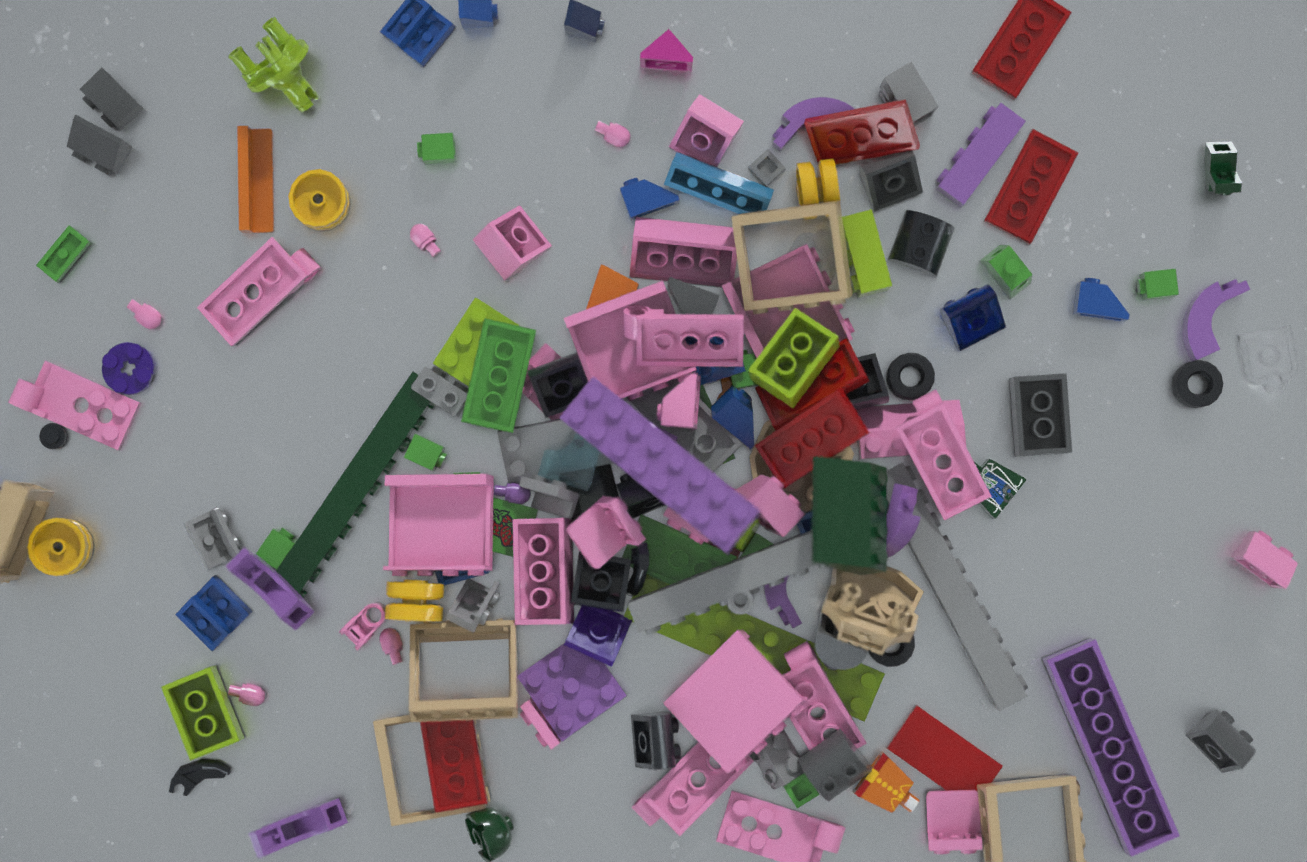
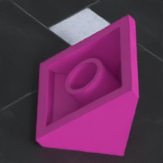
M670 29L640 53V68L692 72L693 56Z

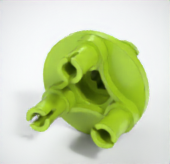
M276 17L270 18L262 26L269 35L261 38L262 43L258 41L255 45L265 56L262 62L259 64L254 63L241 46L234 49L228 55V58L242 72L241 77L246 81L247 87L251 92L257 93L269 87L280 90L296 106V109L304 112L314 105L310 100H317L319 98L312 86L303 77L301 65L299 64L306 56L309 45L305 40H296L291 33L288 34Z

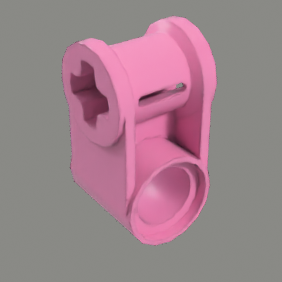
M379 602L367 605L339 633L341 635L345 634L355 644V649L358 651L386 622L385 605ZM373 607L381 612V619L378 622L372 621L369 617V611Z

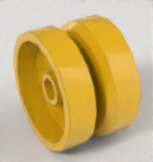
M834 159L819 161L817 177L815 176L814 167L810 162L796 163V193L800 206L818 204L819 202L840 201ZM814 216V217H806V218H802V219H803V221H804V220H812V219H816L817 216Z
M321 169L308 170L299 175L291 185L288 195L289 206L294 216L308 228L317 231L331 230L340 225L347 217L350 208V196L345 185L334 174ZM320 196L323 198V201L317 204L318 202L315 199Z
M53 518L43 521L34 528L29 536L27 549L29 559L38 570L48 575L66 576L75 574L86 567L92 557L94 546L92 536L83 524L73 519ZM58 543H62V550L61 548H58Z
M427 580L386 581V595L390 598H400L402 603L386 604L385 619L443 621V607L436 604H427V600L442 599L444 597V584L428 583Z

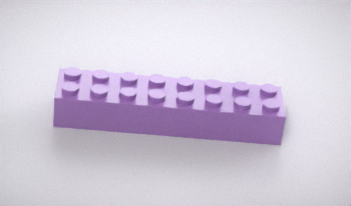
M595 377L591 378L560 416V419L727 555L761 515V511Z
M1087 639L1043 658L1042 660L1125 853L1132 857L1179 837L1178 830L1096 639Z

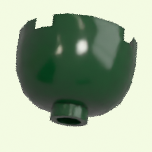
M485 808L466 814L468 818L465 819L468 834L473 845L477 843L482 849L478 852L485 862H491L502 856L510 847L512 841L511 831L514 827L510 818L507 815L503 817L499 811L493 808Z

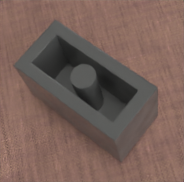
M102 67L80 88L85 94L82 98L83 101L93 110L98 107L104 113L101 118L111 128L116 125L122 130L144 109Z

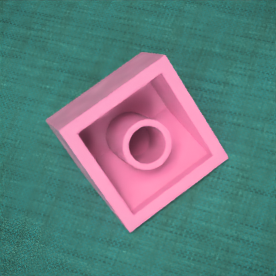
M699 94L688 109L669 147L679 153L718 167L744 121Z
M520 205L488 223L473 239L504 280L520 272L552 246Z
M698 374L689 375L663 398V404H658L657 420L661 421L662 426L697 429L701 376Z
M760 475L735 490L761 511V515L757 518L759 524L765 530L785 537L805 515L799 508L801 503L793 495L789 494L787 496L782 490L784 485L774 476L769 478Z
M1249 531L1231 557L1272 588L1286 589L1298 564L1292 559L1294 555L1282 546L1279 549L1271 543L1273 539L1263 531L1258 533L1256 531Z

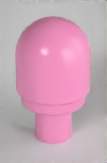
M598 121L595 131L603 134V139L607 140L606 142L617 147H624L629 143L630 132L627 128L617 123L611 122L610 125Z
M416 224L411 228L410 238L422 251L427 250L432 257L440 253L441 250L435 244V235L426 225Z
M134 299L127 305V308L135 313L134 318L145 328L155 329L161 324V314L151 305L146 303L140 305Z
M393 628L384 629L379 636L382 651L385 655H390L392 665L403 662L399 652L403 650L400 635Z
M247 683L243 684L242 687L234 685L229 687L228 695L239 697L238 701L242 702V704L259 706L265 700V691L260 686Z

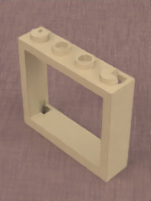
M840 201L731 216L744 311L752 310L753 314L767 313L768 308L778 307V311H787L794 309V305L804 304V308L820 306L822 301H830V305L846 303V299L852 296ZM829 215L839 290L754 300L744 225Z
M3 481L0 489V583H9L10 580L20 579L29 557L27 549L29 536L34 528L43 522L54 495L53 491L28 482Z
M500 618L496 621H486L484 626L479 624L474 633L449 620L443 623L424 621V624H410L409 714L411 722L518 718V657L515 620H503V618ZM509 639V697L420 701V643Z
M410 714L373 721L391 826L473 812L487 807V804L438 813H435L434 808L403 814L388 726L411 722ZM477 734L479 750H481L480 737ZM481 760L483 776H486L484 761ZM485 786L487 800L490 802L489 788Z
M1064 774L978 784L977 791L984 862H1003L997 793L1062 786L1070 862H1086L1083 853L1085 837L1081 833L1080 823L1083 820V813L1078 802L1080 785L1076 780V776Z

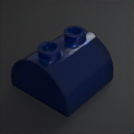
M989 284L980 288H973L967 295L957 300H950L946 302L944 307L940 308L945 326L960 351L1006 328L997 294Z

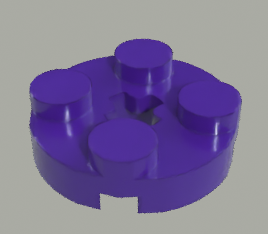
M129 342L117 344L102 358L103 378L106 384L118 393L127 395L141 393L149 387L155 375L156 364L152 354L139 344ZM126 362L135 365L131 376L122 372Z

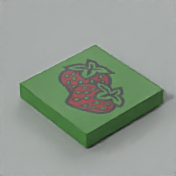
M493 497V552L513 557V519H536L538 509L509 503L508 501Z

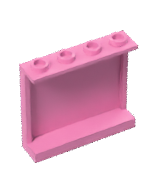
M805 244L750 271L754 300L828 292L827 286L832 285L826 271L820 272L816 264L821 260L815 248H809ZM739 276L721 286L735 315H744V334L756 358H758L794 309L778 311V307L768 308V312L762 314H753L752 310L744 311ZM822 301L820 306L804 308V304L794 305V308H797L839 336V342L845 338H848L849 341L853 339L851 333L855 332L849 318L843 320L839 311L843 308L842 304L830 305V301Z
M663 281L563 318L566 327L569 329L588 382L592 377H595L618 397L624 398L628 396L629 401L644 396L643 390L652 387L655 392L668 387L667 381L677 378L678 382L684 381L693 371L697 370L695 366H637V340H631L624 336V309L629 305L641 304L650 309H664V314H675Z
M488 474L385 475V486L390 487L388 566H383V570L392 571V576H408V571H417V576H433V571H442V576H458V571H468V576H484V571H492L494 476Z
M743 629L737 630L663 703L727 773H731L734 770L739 773L749 763L747 758L753 752L757 755L768 745L765 740L772 733L774 736H777L785 729L787 725L784 722L791 715L795 718L806 708L803 703L808 699L806 696L802 697L748 640L750 636Z

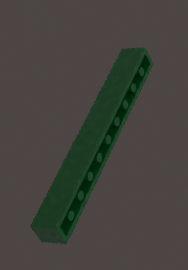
M415 372L410 374L276 570L303 599L308 594L305 589L310 581L315 583L323 572L320 569L325 560L329 562L335 555L337 548L334 546L340 538L344 540L350 533L352 526L349 524L355 516L359 518L365 511L367 505L364 502L368 496H374L380 489L382 483L379 480L384 473L389 475L397 462L394 458L399 451L404 453L412 440L409 439V436L414 429L419 431L427 418L424 415L429 408L433 410L436 407L434 403L411 388L419 376Z

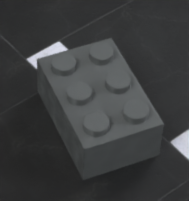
M1067 373L1010 378L1015 457L1072 453Z

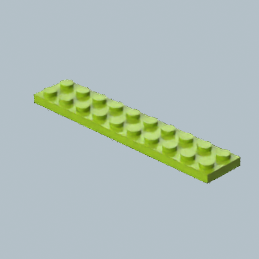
M647 574L643 588L638 595L632 596L631 600L670 584ZM719 603L709 606L710 611L696 616L693 612L685 615L686 620L678 624L664 623L660 625L661 630L657 631L659 634L712 656L737 630L743 629L750 636L748 640L781 675L791 671L784 656V653L808 641L817 655L815 643L751 615L735 614L727 605L720 606ZM627 607L624 617L634 622L629 607ZM818 657L828 679L850 715L865 722L885 673L862 663L851 669L831 670Z

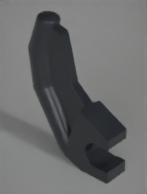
M643 542L636 546V548L631 549V564H634L633 574L627 585L626 594L628 596L638 595L644 586L650 562L647 542Z
M199 759L182 765L171 779L169 793H175L176 786L182 784L184 786L183 795L188 796L202 780L224 778L226 775H229L231 767L220 760Z

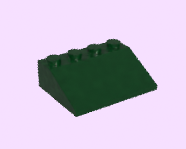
M820 456L813 457L812 563L858 575L887 572L888 476L886 467L870 462Z

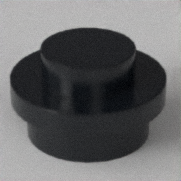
M49 423L41 429L39 439L44 447L58 449L66 441V432L61 425Z

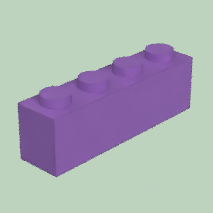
M1002 103L997 108L990 107L983 117L986 123L981 129L977 126L967 138L971 143L965 150L963 148L958 150L952 158V161L955 162L954 166L950 171L945 168L936 180L940 183L936 190L960 208L965 204L1026 122Z

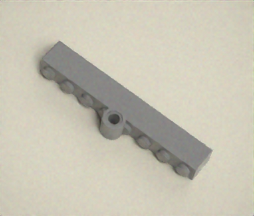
M812 530L629 600L627 605L638 633L645 631L646 635L661 630L660 625L664 623L678 624L686 620L685 615L693 612L696 616L710 611L709 606L719 603L720 606L728 605L729 609L735 614H746L752 609L754 603L753 594L760 591V586L769 584L770 587L779 585L784 582V577L791 574L794 575V578L809 573V567L817 565L812 563ZM818 564L819 568L825 567L824 565ZM737 595H744L747 602L739 605L735 602L734 598Z

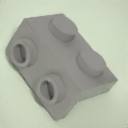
M424 366L411 388L452 416H456L462 405H465L468 388L456 380L453 384L444 379L447 374L435 366L431 370Z
M534 474L533 479L522 476L519 486L535 492L531 504L532 508L565 518H572L580 494L568 490V484L553 480L552 484H549V479Z
M218 507L184 523L206 571L232 560L240 552L239 541L235 535H231L228 528V518L223 511L220 512Z
M467 579L450 608L446 619L474 633L479 624L484 626L491 612L487 608H494L500 596L496 592L499 583L494 581L491 589L471 579Z
M785 730L777 736H774L772 733L765 740L768 745L757 755L755 752L750 755L761 769L764 780L773 790L787 785L804 773L798 760L800 756Z

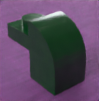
M1232 141L1210 142L1205 145L1204 166L1208 192L1214 191L1215 194L1224 196L1241 192L1242 182L1236 173L1238 152Z

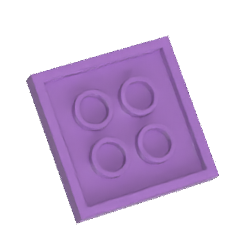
M564 644L518 675V679L562 742L627 697L604 663Z

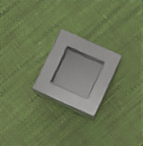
M769 149L748 167L765 186L769 185L786 169Z

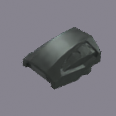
M610 464L559 473L560 481L568 484L567 489L580 494L571 518L572 523L601 497L619 498Z

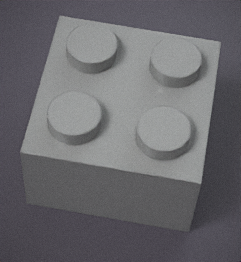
M912 62L884 77L880 85L881 91H879V94L884 103L906 99L914 126L933 116L938 108L937 103Z

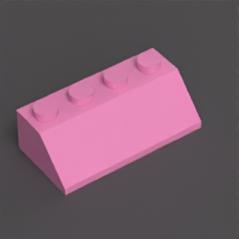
M636 217L629 277L668 281L669 277L685 283L722 287L721 285L734 279L737 254L733 227Z
M942 401L966 446L965 424L960 401ZM913 403L872 406L856 410L870 432L857 441L859 460L910 456L896 426L919 415Z
M513 519L515 625L574 623V605L571 604L573 593V543L567 533L568 526L572 524L571 519Z

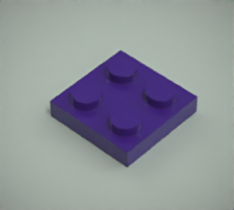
M581 606L564 645L612 667L632 620L612 610Z

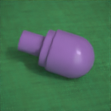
M511 482L507 483V486L495 485L493 495L503 496L505 501L509 503L524 504L529 500L531 493L530 490L520 487V483Z

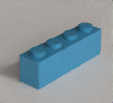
M676 152L664 182L666 186L738 214L767 210L774 189Z

